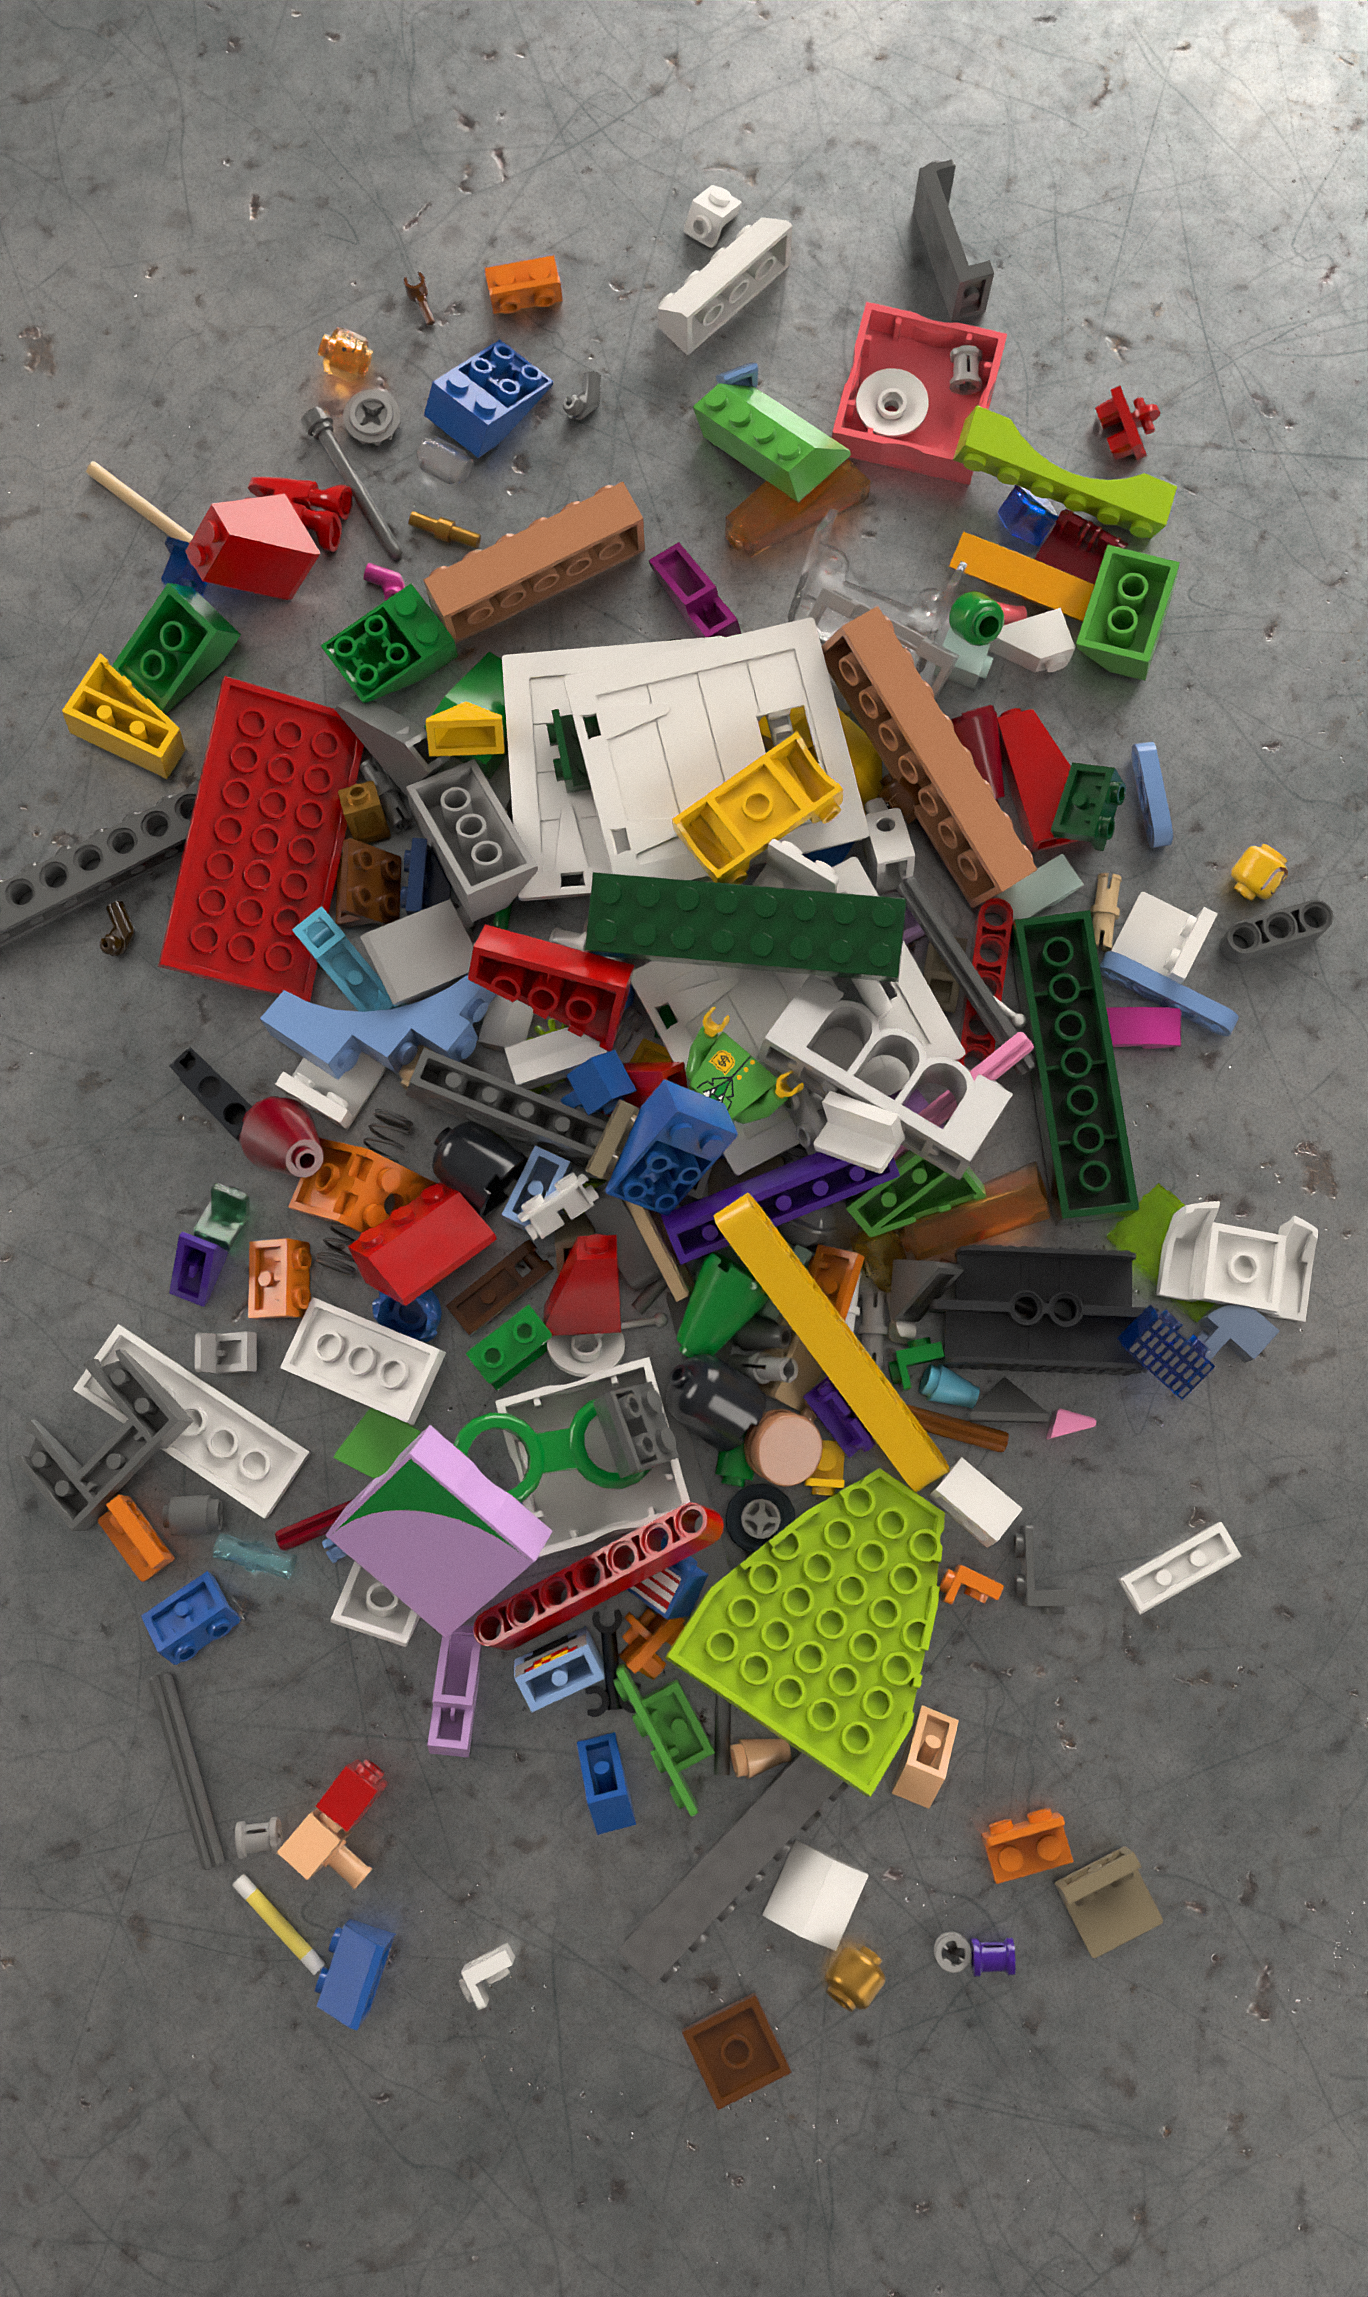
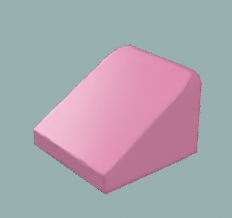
M1058 1409L1052 1412L1046 1439L1095 1427L1097 1421L1089 1416Z

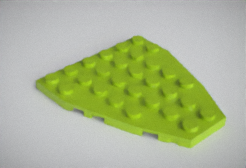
M877 1469L801 1514L709 1588L665 1656V1659L864 1796L871 1797L913 1724L915 1713L912 1711L916 1692L921 1686L923 1675H920L925 1651L929 1649L939 1602L940 1587L937 1586L938 1564L942 1562L943 1547L940 1543V1537L944 1531L945 1512L882 1469Z

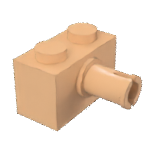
M318 1808L309 1813L277 1851L305 1879L308 1880L323 1866L329 1865L354 1890L372 1870L371 1867L363 1863L345 1846L347 1843L345 1840L352 1833V1830L346 1832Z

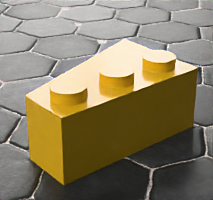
M101 653L62 710L71 734L168 779L186 750L180 728L148 698L145 699L124 675L121 676L109 664L108 660Z

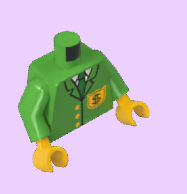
M712 1007L703 1017V1027H701L689 1049L686 1076L690 1081L688 1089L724 1103L732 1122L736 1121L741 1124H747L769 1117L786 1102L788 1097L802 1091L804 1083H800L794 1089L788 1086L787 1078L794 1073L792 1070L780 1075L778 1078L774 1076L725 1032H722L728 1025L730 1017L727 1015L722 1024H716L711 1017L716 1007Z

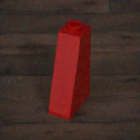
M1013 708L1001 713L1000 717H997L1001 762L1027 848L1033 853L1079 841L1054 837L1051 832L1071 765L1033 708L1021 711L1020 708Z

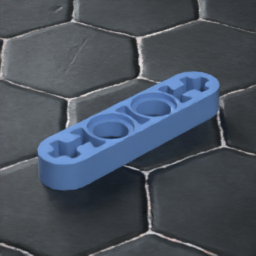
M1108 951L1099 965L1101 975L1108 980L1162 1007L1180 1008L1183 1018L1216 1034L1230 1036L1239 1020V1016L1233 1010L1122 954Z

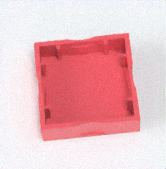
M866 302L854 347L852 368L849 379L844 385L832 432V439L849 449L851 458L970 485L973 471L964 467L962 463L953 460L966 418L977 405L989 410L1007 334L958 322H939L914 312ZM963 345L976 346L982 351V360L978 363V376L982 379V388L980 391L970 395H960L950 390V380L953 377V363L950 361V352L952 349ZM889 368L905 370L916 376L924 385L929 400L927 415L922 424L912 433L894 438L875 434L873 432L874 428H867L861 422L856 410L857 393L863 381L871 374ZM887 406L885 408L890 412L897 411L894 406Z

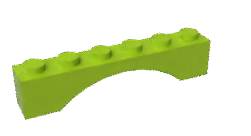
M978 405L964 421L953 460L962 463L964 467L971 471L985 472L997 477L1001 483L1020 486L1030 490L1036 497L1050 498L1064 504L1069 510L1075 512L1082 511L1095 516L1101 523L1117 525L1130 530L1132 535L1139 538L1152 539L1167 525L1177 486L1146 473L1124 479L1103 480L1087 478L1068 472L1038 453L1020 434L1010 418Z

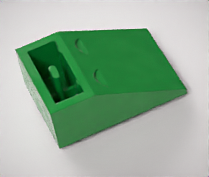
M412 583L320 645L363 704L428 678L459 657L454 638Z

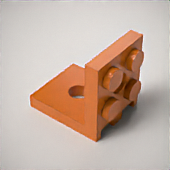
M319 1138L324 1155L323 1163L315 1174L300 1178L288 1208L302 1214L342 1224L362 1234L364 1231L375 1228L389 1218L395 1209L406 1206L419 1197L425 1188L437 1183L370 1149ZM390 1194H393L395 1205L389 1213H386L384 1208L385 1200Z

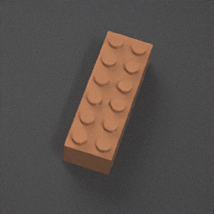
M623 482L614 486L606 485L600 488L594 496L582 502H571L561 512L549 518L542 517L536 519L527 529L515 535L513 533L506 534L499 538L494 545L482 551H471L463 557L462 561L449 567L441 566L432 571L429 577L423 579L431 609L454 638L455 644L645 551L644 519Z

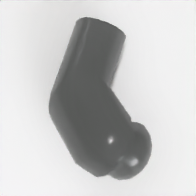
M595 371L585 372L583 375V393L578 396L572 395L571 398L567 397L564 400L563 410L569 418L574 420L583 419L598 408L601 390L600 373Z

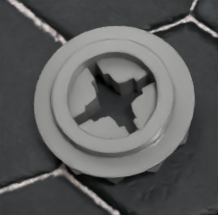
M377 389L361 391L350 398L344 408V425L350 437L359 440L362 445L374 443L379 446L380 442L387 438L392 440L393 433L396 429H400L401 412L399 405L390 394ZM364 410L373 416L379 414L378 417L381 425H375L373 422L366 424L367 419Z

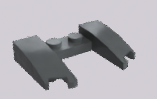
M122 1349L115 1351L119 1361L101 1366L99 1359H91L84 1364L85 1368L128 1418L94 1456L82 1467L37 1420H30L24 1430L35 1436L28 1457L16 1454L14 1458L71 1531H88L108 1510L106 1504L111 1501V1498L160 1448L167 1449L194 1422L161 1384Z

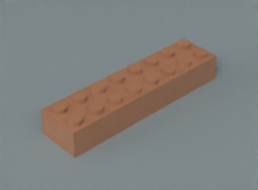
M876 606L841 626L821 646L827 670L892 778L900 782L901 777L904 776L907 781L912 784L918 783L922 788L918 792L920 805H913L915 809L914 814L971 908L1000 894L1038 870L1033 863V856L1030 850L1021 843L1013 830L1012 820L1005 812H1002L996 802L992 787L986 780L982 779L976 769L972 754L966 747L962 746L956 736L952 721L946 714L942 713L936 703L932 688L926 681H923L916 670L912 655L906 648H903L896 637L890 619L883 615L880 608Z

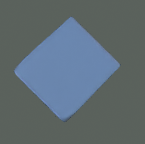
M757 363L741 365L716 375V381L718 384L757 387L758 365Z

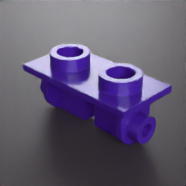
M828 1376L803 1396L848 1458L859 1449L866 1452L874 1447L876 1442Z

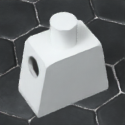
M876 798L864 805L870 834L866 839L862 840L872 885L877 894L880 895L897 891L896 887L903 880L913 877L915 853L901 810L899 808L888 809L882 798Z

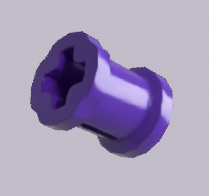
M971 1938V1968L974 1977H980L982 1972H1006L1007 1975H1015L1016 1959L1013 1938H1005L1004 1942H979L978 1938Z

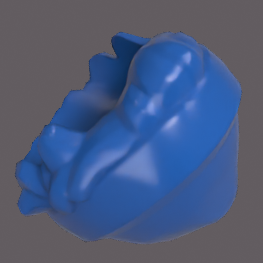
M431 1289L425 1291L406 1306L380 1291L379 1298L372 1301L374 1319L378 1324L423 1343H427L437 1336L436 1330L441 1322L442 1310L437 1296Z

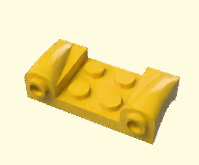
M795 732L672 819L673 830L713 882L741 885L748 878L746 872L750 868V860L765 851L772 839L779 841L808 819L813 824L819 821L826 824L837 817L841 812L839 806L843 802V788L825 773L808 750L802 737L798 732Z

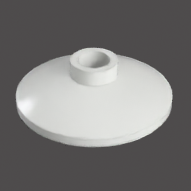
M895 368L879 370L868 376L861 384L856 398V410L861 422L867 428H874L873 432L875 434L892 438L905 436L915 431L924 421L929 405L928 394L922 382L913 374ZM887 406H894L897 411L890 412L885 408Z
M622 1332L604 1333L602 1337H592L590 1334L556 1335L547 1341V1350L552 1362L564 1372L574 1376L588 1377L594 1372L617 1366L624 1355L625 1340Z

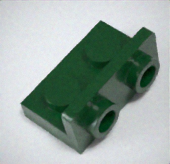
M559 709L551 710L553 723H547L546 726L550 746L558 745L560 758L553 759L557 782L565 781L567 793L589 790L591 787L572 714L560 716ZM596 715L587 718L583 717L588 739L600 736Z
M1072 762L1051 828L1054 837L1090 842L1095 850L1104 851L1107 840H1110L1114 834V817L1117 807L1122 805L1126 795V785L1115 767Z

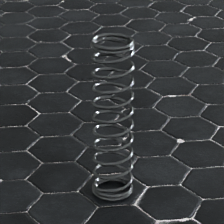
M375 1109L373 1115L385 1124L372 1123L368 1125L370 1131L379 1138L367 1137L363 1139V1142L372 1151L398 1163V1159L381 1152L366 1141L380 1142L404 1149V1145L383 1136L372 1127H382L409 1135L410 1132L407 1130L412 1129L411 1126L414 1124L409 1119L391 1111ZM332 1223L329 1225V1228L346 1240L327 1237L323 1241L329 1248L342 1255L320 1252L317 1254L315 1261L335 1271L351 1276L355 1275L356 1269L354 1267L330 1258L334 1257L355 1263L352 1255L328 1242L352 1244L356 1240L339 1232L334 1227L350 1228L342 1224Z

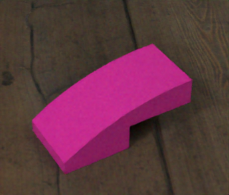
M1106 1008L1113 1047L1141 1046L1143 1049L1181 1047L1180 1008Z

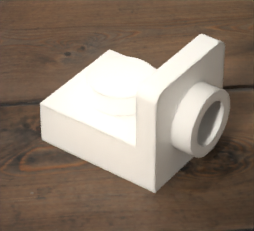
M508 1942L465 1964L461 1974L463 1978L459 1980L461 1990L468 2003L474 2001L478 2010L486 2007L489 2001L482 1981L486 1979L488 1984H492L510 1973L508 1967L513 1965L515 1956Z

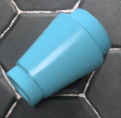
M929 1364L922 1375L919 1393L925 1395L927 1401L972 1409L978 1400L980 1387L973 1385V1383L942 1364L938 1366Z

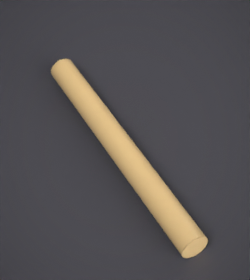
M96 462L89 464L86 470L89 476L187 549L193 535Z

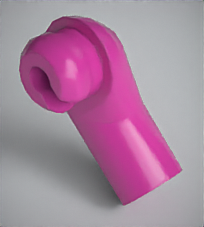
M372 563L367 564L364 571V580L380 585L385 601L406 587L402 576L398 572Z

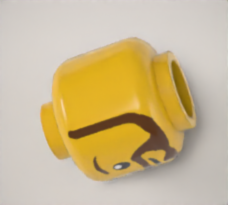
M1263 843L1261 847L1250 846L1231 870V875L1237 882L1234 890L1249 901H1253L1256 896L1264 900L1270 899L1288 877V869L1285 866L1288 860L1267 844Z

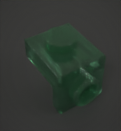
M214 1183L211 1188V1201L194 1228V1236L216 1244L226 1251H230L249 1218L250 1197L234 1186Z

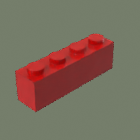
M485 925L473 946L468 980L511 1002L518 1000L534 1009L532 1013L544 1019L549 1016L569 1026L568 1031L579 1037L585 1034L600 1042L599 1047L612 1051L627 1001L635 965Z

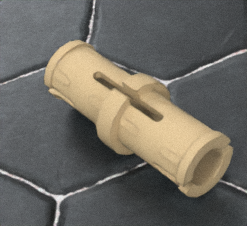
M1109 873L1097 875L1095 905L1090 907L1097 949L1100 936L1103 937L1101 952L1112 950L1115 920L1119 919L1120 915L1117 901L1122 877L1117 874H1112L1109 889L1107 888Z

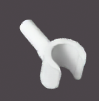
M891 1290L885 1291V1299L890 1310ZM890 1316L888 1339L896 1343L907 1344L908 1338H915L916 1325L914 1322L893 1320Z

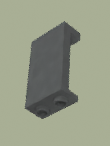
M953 159L943 162L933 161L925 167L919 168L913 212L951 321L986 311L994 277V270L990 260L969 266L948 207L956 169Z

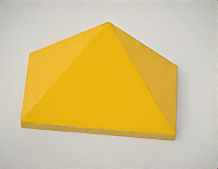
M464 702L426 718L429 757L505 753L502 715L469 702Z

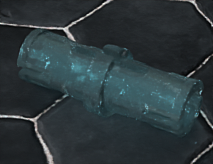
M224 1533L218 1536L213 1549V1557L216 1559L245 1566V1570L252 1573L258 1570L286 1580L290 1579L296 1565V1555L271 1549L266 1547L264 1542L258 1540L252 1543Z

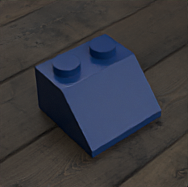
M349 1919L344 1924L343 1929L336 1927L328 1949L329 1952L334 1953L330 1968H322L315 1987V1992L321 1994L317 2007L347 2027L358 2030L370 2013L395 1934L353 1919Z

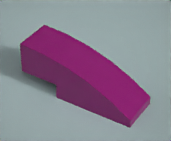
M680 542L648 560L664 590L697 638L729 637L741 634L737 617L719 597L715 584Z

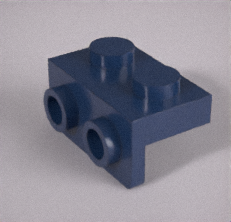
M412 838L411 850H405L404 872L409 873L408 886H402L400 895L401 909H406L408 916L451 899L452 889L448 878L431 850L428 839Z

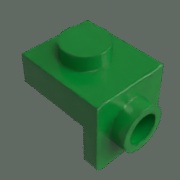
M930 1337L908 1341V1349L895 1351L892 1354L893 1361L888 1362L892 1384H899L901 1392L910 1390L911 1382L907 1367L943 1359L945 1356L941 1342L931 1343Z

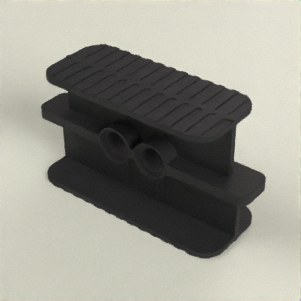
M976 1244L961 1246L954 1253L956 1264H961L964 1269L960 1276L956 1278L955 1300L933 1299L929 1302L930 1313L945 1314V1357L942 1365L950 1369L968 1368L971 1370L992 1369L996 1371L1017 1370L1021 1372L1034 1371L1122 1376L1138 1374L1145 1371L1142 1358L1139 1359L1137 1357L1142 1351V1322H1152L1159 1319L1158 1308L1132 1307V1261L1136 1259V1253L1127 1250L1108 1251L1105 1249L1083 1250L1079 1248L1058 1249L1053 1247ZM1017 1300H1025L1032 1305L1033 1316L1031 1319L1024 1320L1017 1316L1014 1309ZM1062 1301L1071 1307L1072 1317L1070 1321H1061L1056 1317L1054 1313L1056 1302ZM1138 1342L1140 1346L1132 1353L1130 1349Z

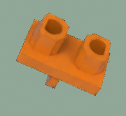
M649 1608L639 1618H636L629 1611L624 1618L630 1623L631 1627L621 1636L628 1645L619 1654V1657L634 1674L639 1671L654 1680L666 1666L665 1661L655 1652L665 1642L671 1646L674 1644L684 1628L683 1622L685 1620L682 1617L667 1620L659 1613L655 1614Z

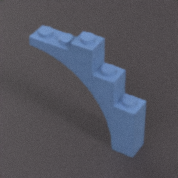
M466 975L451 987L422 1001L394 1009L359 1012L334 1010L309 1003L283 990L261 1016L260 1020L272 1037L337 1080L355 1066L361 1052H364L397 1074L403 1065L409 1064L414 1059L418 1045H423L435 1053L458 1062L469 1057L479 1039L472 1025L474 1022H479L485 1016L488 1005L497 994L469 981L468 975Z

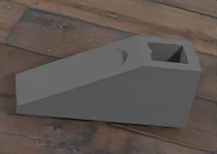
M355 695L335 707L336 712L406 796H408L406 786L436 775L450 760L449 756L429 757L426 729L374 700L363 704L359 697Z

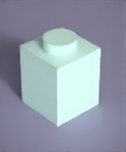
M949 628L943 647L960 656L947 680L975 689L978 678L986 679L991 667L993 657L987 656L991 643L984 646L970 645ZM936 665L933 675L938 676L941 667Z

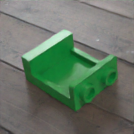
M528 1304L465 1354L484 1379L498 1392L548 1353L547 1341L552 1338V1334Z

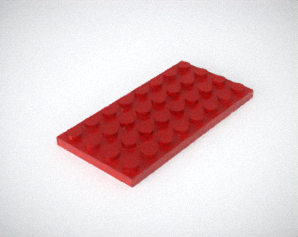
M224 676L216 704L158 967L278 997L285 990L306 1002H310L318 962L301 943L292 929L321 906L329 913L347 828L338 791L356 784L364 744L334 708Z

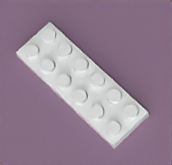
M118 1324L94 1359H99L101 1366H105L119 1361L116 1356V1350H125L161 1384L194 1421L167 1449H160L264 1519H267L311 1452ZM86 1369L73 1390L124 1424L128 1418Z

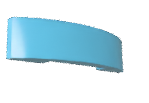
M322 906L292 929L301 943L357 1011L367 1012L398 1008V1006L393 1005L380 977L347 939L344 932Z

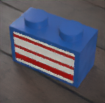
M664 1537L661 1541V1550L666 1548L668 1544ZM634 1552L628 1558V1568L634 1562ZM689 1556L627 1590L667 1620L687 1617L691 1614L708 1574L697 1567V1561Z

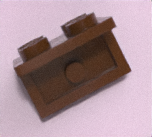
M351 838L343 841V852H341L337 871L335 923L338 926L351 928L369 923L385 926L400 919L402 859L399 855Z

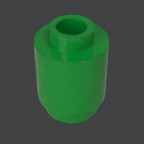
M745 1431V1432L740 1436V1437L743 1438L744 1440H745L747 1431ZM744 1443L731 1451H718L715 1475L722 1476L721 1484L744 1487L745 1480L753 1481L754 1472L746 1461Z

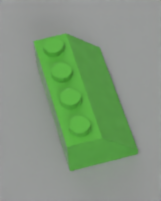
M719 383L693 406L704 438L797 502L802 500L851 456L849 449L754 386Z

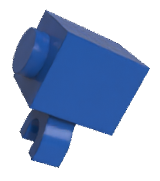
M612 1050L589 1058L568 1073L566 1076L574 1091L561 1098L560 1101L562 1104L574 1109L579 1106L580 1108L584 1107L588 1116L604 1111L607 1116L613 1113L619 1099L624 1101L625 1098L637 1090L616 1051Z

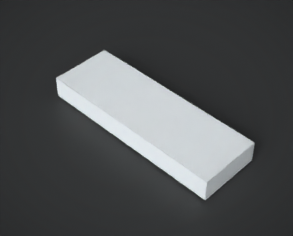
M1218 1522L1122 1576L1118 1581L1137 1614L1141 1615L1242 1556L1223 1523Z

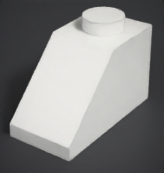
M1058 608L1003 625L1001 633L991 642L989 651L1035 673L1045 669L1047 672H1055L1064 668L1070 662L1075 645L1062 610Z

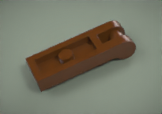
M531 1239L522 1243L446 1305L447 1309L470 1337L534 1285L545 1279L555 1269L548 1260L543 1261L537 1254L536 1250L538 1247ZM524 1261L531 1271L522 1278L514 1267Z

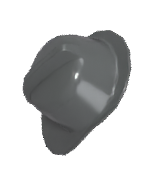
M840 1200L778 1225L776 1228L787 1243L793 1246L797 1244L810 1250L812 1253H816L818 1244L842 1250L851 1248L858 1237L859 1224L847 1211L846 1203Z

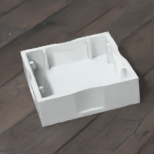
M646 1357L594 1372L590 1376L565 1385L545 1386L497 1400L495 1403L498 1413H509L526 1421L536 1433L569 1428L575 1413L588 1401L598 1398L607 1392L651 1381L659 1396L660 1392L650 1358ZM662 1403V1411H663L664 1417H665V1419H666V1422H667V1425H668V1428H669V1424H668L667 1417H666L665 1410H664L663 1403ZM596 1415L589 1422L585 1432L587 1454L597 1467L607 1472H618L598 1415ZM503 1430L509 1455L516 1466L521 1482L527 1471L528 1456L526 1450L515 1435ZM676 1458L653 1467L639 1483L624 1489H604L587 1481L577 1469L544 1474L537 1489L522 1503L525 1508L553 1531L538 1557H544L637 1530L679 1506L689 1503L690 1499L679 1460Z

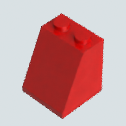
M286 494L212 503L185 551L190 563L195 567L204 582L284 600L293 599L321 554Z

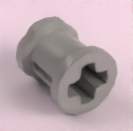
M963 345L952 349L950 352V361L953 363V377L950 380V390L956 394L970 395L980 391L982 388V379L978 376V363L982 360V351L976 346Z
M272 1817L270 1822L248 1825H246L245 1821L236 1823L235 1843L239 1859L247 1858L250 1853L272 1851L274 1855L278 1854L277 1851L283 1845L279 1817Z

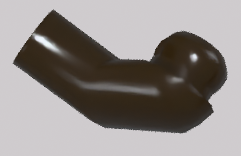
M123 901L113 902L106 907L113 928L109 934L105 935V938L100 940L101 951L115 957L126 951L135 934V928Z

